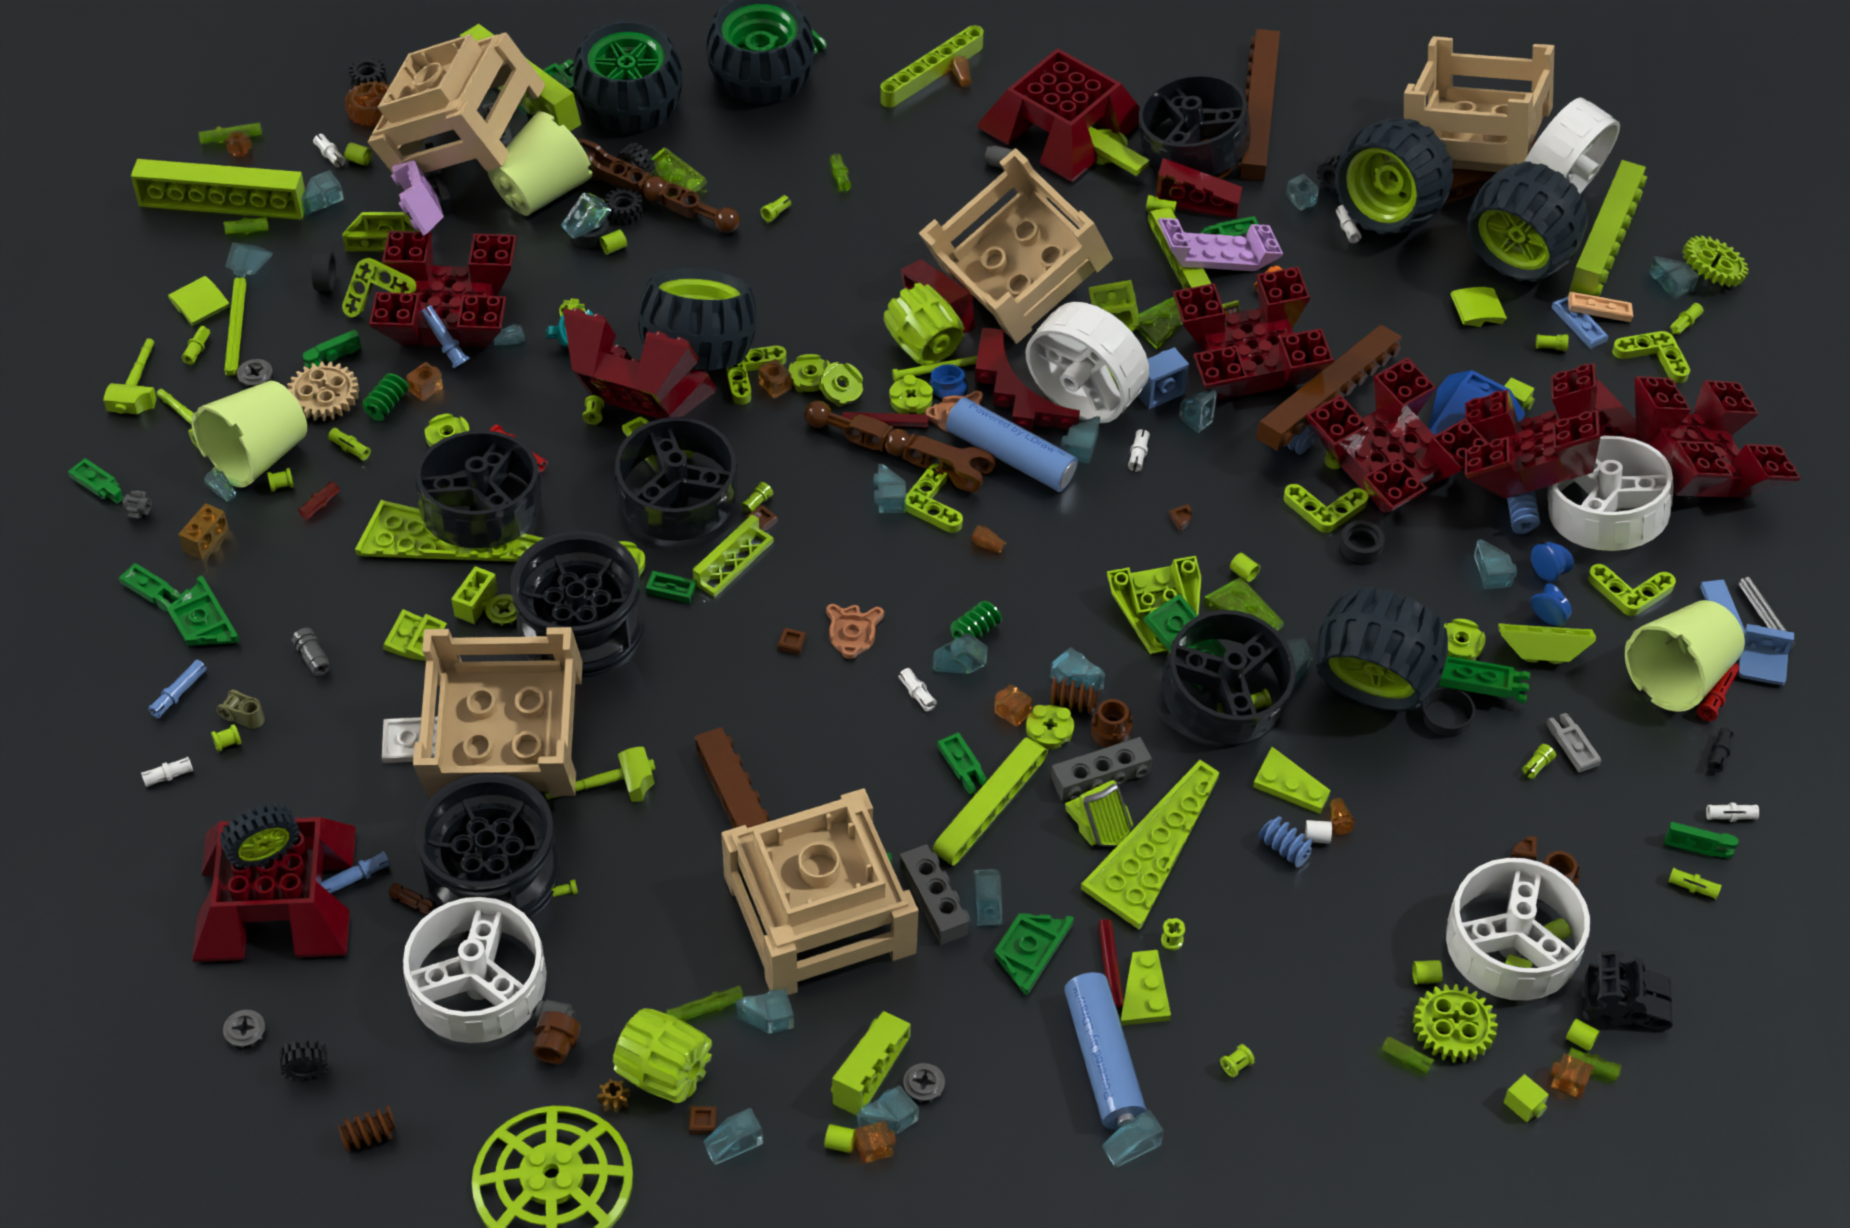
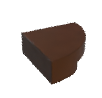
M1190 504L1169 510V517L1179 531L1185 529L1190 523L1192 511Z
M1527 837L1515 845L1511 858H1525L1536 861L1537 837Z

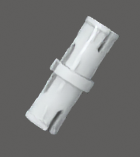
M318 134L322 140L316 135L313 143L321 150L322 155L328 158L335 167H340L337 161L343 166L345 157L337 151L336 145L330 143L323 134Z
M1341 205L1336 209V214L1340 219V227L1345 231L1348 241L1356 243L1361 239V234L1356 226L1357 221L1352 220L1348 216L1345 207Z
M1138 430L1135 434L1134 444L1131 445L1130 449L1131 457L1128 463V468L1133 471L1134 464H1136L1135 472L1142 469L1144 457H1146L1148 452L1146 446L1150 437L1149 432L1146 430L1143 437H1141L1143 430Z
M910 668L901 671V675L898 678L909 690V695L920 703L924 711L932 710L937 701L929 694L924 682H920Z
M189 757L169 764L167 762L162 763V766L141 772L145 786L148 787L166 780L168 782L173 781L172 778L193 772Z
M1736 803L1707 805L1706 815L1708 820L1719 819L1729 820L1730 822L1747 819L1758 820L1759 807L1758 805H1737ZM1723 811H1742V813H1723Z

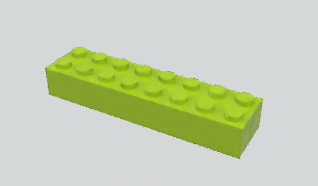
M480 24L460 35L462 37L471 34L475 41L494 36ZM527 59L545 83V86L539 98L533 99L525 91L518 105L522 106L528 114L535 115L538 112H545L552 115L557 125L561 126L563 124L569 131L580 126L581 122L573 92ZM504 85L498 86L496 88L501 91Z
M137 159L131 174L139 207L302 220L308 203L302 172Z
M1624 160L1621 161L1576 265L1569 293L1576 292L1600 297L1604 286L1601 283H1606L1609 275L1607 269H1612L1615 260L1613 255L1617 256L1621 246L1618 242H1623L1626 234L1625 229L1628 230L1632 220L1631 216H1634L1637 208L1636 203H1639L1643 191L1640 187L1644 188L1647 176L1644 175L1646 167Z

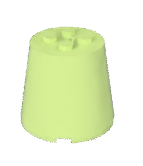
M545 112L535 114L505 147L509 153L503 166L487 171L493 186L505 202L515 211L525 216L539 210L587 182L592 177V171L588 169L591 163L578 140L563 124L561 126L557 125L554 122V117Z
M267 381L199 407L192 416V430L203 457L208 456L215 465L213 468L214 472L227 483L242 488L251 484L305 438L307 434V421L294 395L282 384L276 381Z
M1708 600L1698 601L1636 629L1626 642V667L1639 691L1643 689L1653 698L1651 702L1670 711H1686L1699 704L1740 658L1745 646L1744 633L1738 620L1724 606Z

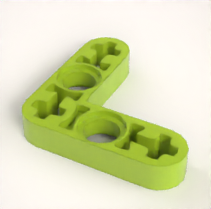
M365 258L356 265L342 309L349 317L360 315L364 311L373 284L392 293H414L416 283L411 277L374 259ZM369 264L368 268L371 271L365 274L366 268L363 266ZM383 272H387L391 276L390 283L383 282L381 278ZM357 282H361L365 286L364 293H359L356 290ZM406 282V287H408L409 289L404 291V287L400 284ZM355 302L354 307L357 308V310L352 311V306H350V304Z
M1659 331L1617 339L1614 343L1612 353L1615 357L1629 359L1657 354L1669 378L1675 383L1687 381L1690 367L1670 333ZM1638 343H1645L1648 347H1640ZM1666 355H1673L1676 359H1669Z
M768 346L750 349L743 361L737 364V367L733 368L732 366L725 369L733 402L739 405L750 402L751 387L747 371L783 366L786 363L785 348L782 346ZM752 357L761 358V360L757 362H753L750 359ZM734 376L743 377V379L739 381L733 380L732 378ZM742 388L743 395H740L738 389Z
M933 464L906 494L904 508L908 513L947 532H958L963 526L962 514L933 500V497L948 479L947 473L944 472L941 475L934 472L933 469H937L940 464ZM923 486H929L932 488V490L925 492L922 491L920 488ZM937 510L939 514L930 515L928 511Z
M1290 484L1285 488L1283 499L1287 505L1316 529L1329 533L1366 507L1368 493L1363 489L1354 488L1326 507L1302 486ZM1307 505H1311L1315 507L1316 510L1308 511L1304 507ZM1342 507L1345 508L1348 512L1339 513L1336 509Z
M1602 564L1593 565L1588 575L1590 584L1624 614L1629 616L1640 614L1673 591L1676 582L1672 574L1660 572L1635 589H1632L1607 566ZM1610 587H1617L1621 592L1614 593L1610 590ZM1650 591L1654 596L1647 597L1642 592Z

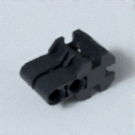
M1618 951L1601 952L1596 956L1599 965L1590 962L1585 965V1010L1589 1018L1597 1020L1602 1015L1612 1017L1608 1020V1024L1614 1026L1634 1023L1657 1031H1666L1673 1027L1671 979L1669 977L1646 970L1642 959L1634 957L1628 963L1621 961L1623 953Z

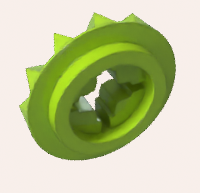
M501 594L493 597L488 601L485 608L487 619H490L493 624L499 623L503 626L505 623H509L512 625L513 621L517 620L518 613L510 594ZM508 608V610H509L508 613H507V612H503L502 614L500 613V610H501V609H502V610H506V609Z

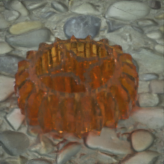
M377 80L374 82L368 81L365 84L360 82V86H353V90H348L345 108L350 119H353L354 123L359 122L361 126L365 124L368 127L371 125L377 126L383 115L377 107L391 84H385L384 81L378 83Z

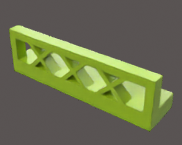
M751 515L693 569V580L697 581V587L716 597L774 542L773 537L759 529V518ZM756 536L764 540L761 544L751 545V541ZM749 551L750 555L746 558H736L739 552ZM735 565V569L732 572L721 571L724 566ZM720 579V583L715 588L707 584L709 580Z

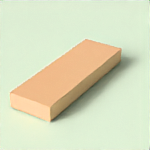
M1570 292L1568 295L1569 311L1631 322L1633 319L1632 303Z

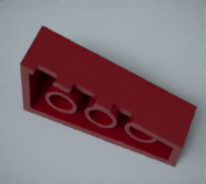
M1165 158L1162 159L1156 192L1158 199L1177 201V209L1237 218L1242 194L1241 186Z
M922 259L901 269L904 288L911 290L916 283H921L923 286L930 285L953 308L964 325V334L976 328L972 304L973 296L969 290L963 288L956 281H953Z
M1598 380L1595 411L1598 410L1600 437L1620 436L1643 442L1636 432V419Z

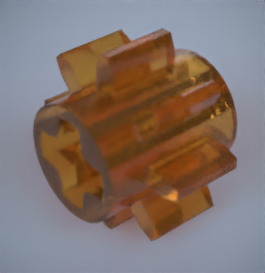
M234 131L229 135V139H225L228 153L233 152L235 156H244L247 154L248 149L252 148L249 134L244 135L241 131Z

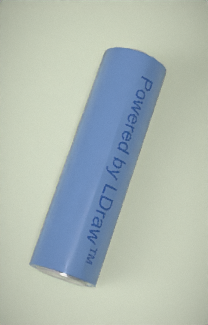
M966 397L961 398L948 413L946 430L949 433L975 447L991 452L995 458L1057 492L1064 490L1076 471L1078 465L1077 457Z
M1101 973L1081 974L1068 981L1064 992L1102 1124L1108 1129L1128 1128L1141 1122L1146 1117L1147 1110L1107 977Z

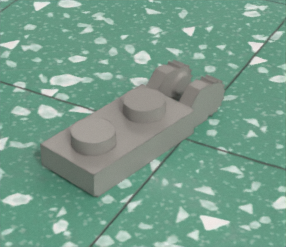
M1568 714L1560 715V722L1564 729L1561 728L1555 718L1547 719L1546 723L1551 734L1555 736L1579 773L1601 764V758L1579 726L1573 722Z

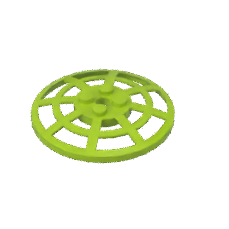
M570 1106L535 1108L505 1122L495 1130L483 1145L477 1156L472 1176L473 1199L478 1214L487 1228H506L515 1216L531 1224L543 1225L546 1228H557V1225L573 1221L586 1212H589L599 1222L593 1228H612L628 1204L633 1184L631 1157L620 1134L608 1122L596 1114ZM558 1113L578 1115L598 1123V1125L586 1132L574 1125L557 1123ZM547 1114L546 1124L531 1127L517 1136L507 1131L510 1127L525 1119ZM557 1130L573 1133L580 1138L571 1146L557 1142ZM546 1131V1143L531 1148L523 1142L524 1139L534 1134ZM608 1131L619 1146L624 1166L607 1165L604 1150L596 1138ZM499 1138L508 1144L499 1157L496 1172L480 1175L484 1157L496 1139ZM587 1145H590L597 1155L599 1164H583L578 1153ZM514 1149L524 1156L519 1168L504 1170L506 1161ZM549 1169H557L559 1171L558 1175L554 1178H547L544 1174ZM584 1175H599L597 1185L589 1197L580 1189L583 1184ZM608 1176L624 1177L620 1196L613 1209L607 1215L596 1204L604 1192ZM520 1179L523 1192L513 1202L506 1192L504 1181ZM496 1183L498 1195L507 1208L497 1222L484 1205L480 1186ZM572 1197L581 1204L570 1212L557 1215V1204L566 1202ZM531 1199L539 1204L546 1205V1216L535 1215L524 1211L522 1208Z

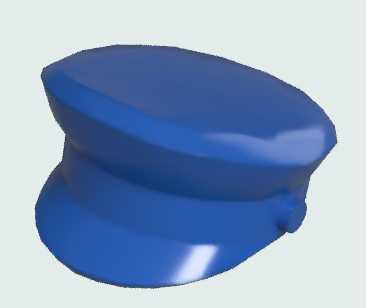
M950 364L941 365L931 373L929 385L933 388V393L940 398L955 395L963 396L967 391L968 382L965 379V373L958 366Z
M1547 542L1545 544H1537L1531 550L1532 566L1538 576L1547 582L1556 581L1560 574L1568 573L1573 568L1574 560L1571 553L1561 545Z
M1546 584L1544 593L1535 594L1531 598L1530 603L1534 612L1544 622L1552 626L1561 627L1565 625L1572 614V607L1569 601L1554 584Z

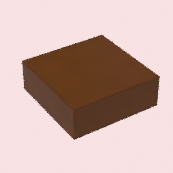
M763 505L746 516V519L751 515L759 518V529L764 532L778 522V517Z
M784 627L777 644V650L800 655L807 638V633Z
M690 1106L689 1134H716L717 1106Z

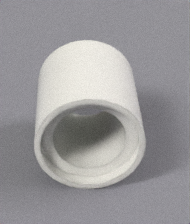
M1306 820L1305 842L1312 839V843L1330 844L1332 822Z

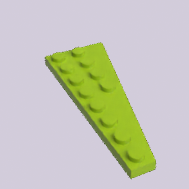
M381 500L357 544L355 552L357 556L517 562L529 547L543 538L524 533L513 541L495 547L476 549L458 547L435 537L423 523L418 508Z
M1199 760L1081 884V890L1137 929H1140L1219 778V772Z

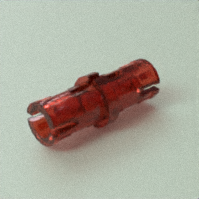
M329 481L325 487L318 493L314 492L311 495V499L298 508V513L303 519L308 520L320 508L324 509L327 506V502L340 492V488L335 482Z

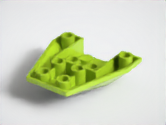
M1196 556L1174 559L1171 566L1131 573L1128 567L1106 572L1114 599L1150 655L1168 652V650L1143 621L1146 615L1178 594L1199 615L1201 573Z

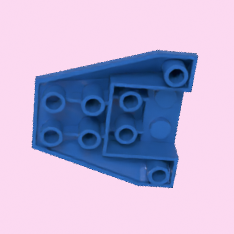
M1473 370L1448 375L1438 387L1428 429L1434 435H1437L1465 419L1466 402L1473 398L1491 395L1496 391H1509L1518 422L1525 417V412L1509 388Z

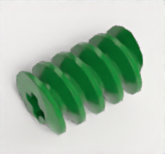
M384 375L383 379L378 382V385L373 388L362 402L367 415L376 421H383L384 416L389 414V410H393L395 404L399 403V399L404 397V393L409 391L408 384L398 375Z
M981 601L978 605L960 616L958 620L951 623L950 631L952 637L961 648L966 649L969 647V643H975L976 638L980 639L983 634L989 632V629H993L996 624H1000L1002 616L992 603Z

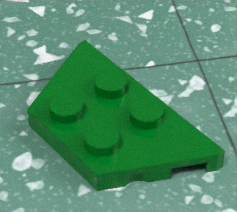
M199 576L196 579L197 584L191 590L186 589L180 598L167 608L170 617L187 646L240 642L236 631L203 576Z
M1019 913L995 949L994 956L1025 995L1029 994L1074 924L1073 917L1066 916V919H1051V915L1034 916L1032 914Z

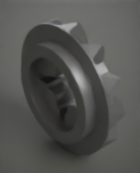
M262 359L246 361L237 371L240 383H244L246 387L271 381V375H273L272 366ZM251 371H253L256 374H259V376L252 375Z
M240 1010L233 1013L227 1018L223 1026L225 1039L232 1047L236 1045L242 1049L247 1045L254 1046V1043L258 1039H262V1034L266 1031L263 1017L253 1010ZM245 1022H247L250 1030H247L246 1034L242 1036L240 1030L243 1029Z
M916 1064L910 1067L904 1075V1091L909 1094L910 1099H918L920 1103L923 1100L932 1102L935 1097L941 1096L945 1088L944 1075L938 1067L932 1064ZM927 1076V1082L930 1085H926V1088L922 1090L920 1083Z

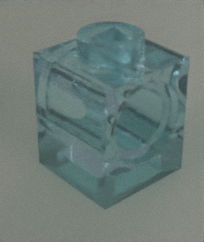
M1302 174L1287 182L1285 197L1299 210H1303L1317 203L1319 187L1305 174Z

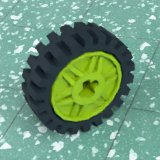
M271 803L265 804L264 808L261 805L256 806L253 811L251 809L246 810L245 815L240 813L236 816L237 820H230L228 822L229 826H225L223 832L220 833V843L227 859L233 866L236 865V867L240 868L242 866L249 868L251 865L256 867L259 866L260 862L266 864L269 863L271 858L273 860L279 858L278 854L283 855L287 852L286 848L291 849L294 846L293 843L297 842V836L300 834L290 809L283 804L280 806L277 803L273 806Z

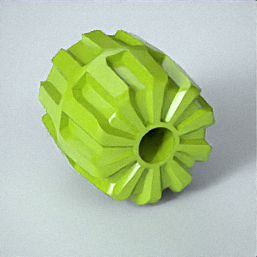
M916 283L911 290L904 288L900 291V297L893 298L888 304L889 309L884 312L883 319L886 327L898 345L916 363H920L922 366L942 362L954 353L964 338L963 331L965 328L962 321L950 304L928 284L923 286L921 283Z
M643 1008L628 1021L620 1034L613 1055L614 1070L619 1076L648 1093L675 1103H681L696 1091V1083L703 1080L706 1074L704 1070L705 1065L711 1060L712 1054L708 1053L712 1047V1041L706 1034L679 1018L654 1009Z

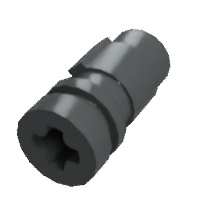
M302 628L296 631L291 638L292 643L298 653L302 655L313 675L321 676L330 670L329 660L319 646L320 643L311 628Z

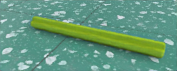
M236 277L233 284L224 368L227 376H235L238 370L246 282L243 277Z

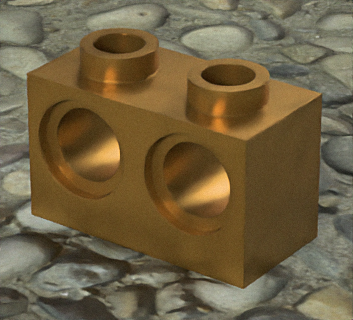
M205 503L178 534L183 552L202 560L229 529L225 512Z

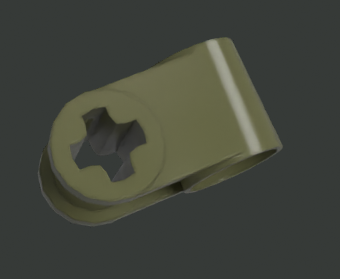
M234 689L227 693V699L216 708L217 713L223 719L233 721L249 729H256L262 726L265 721L259 700Z

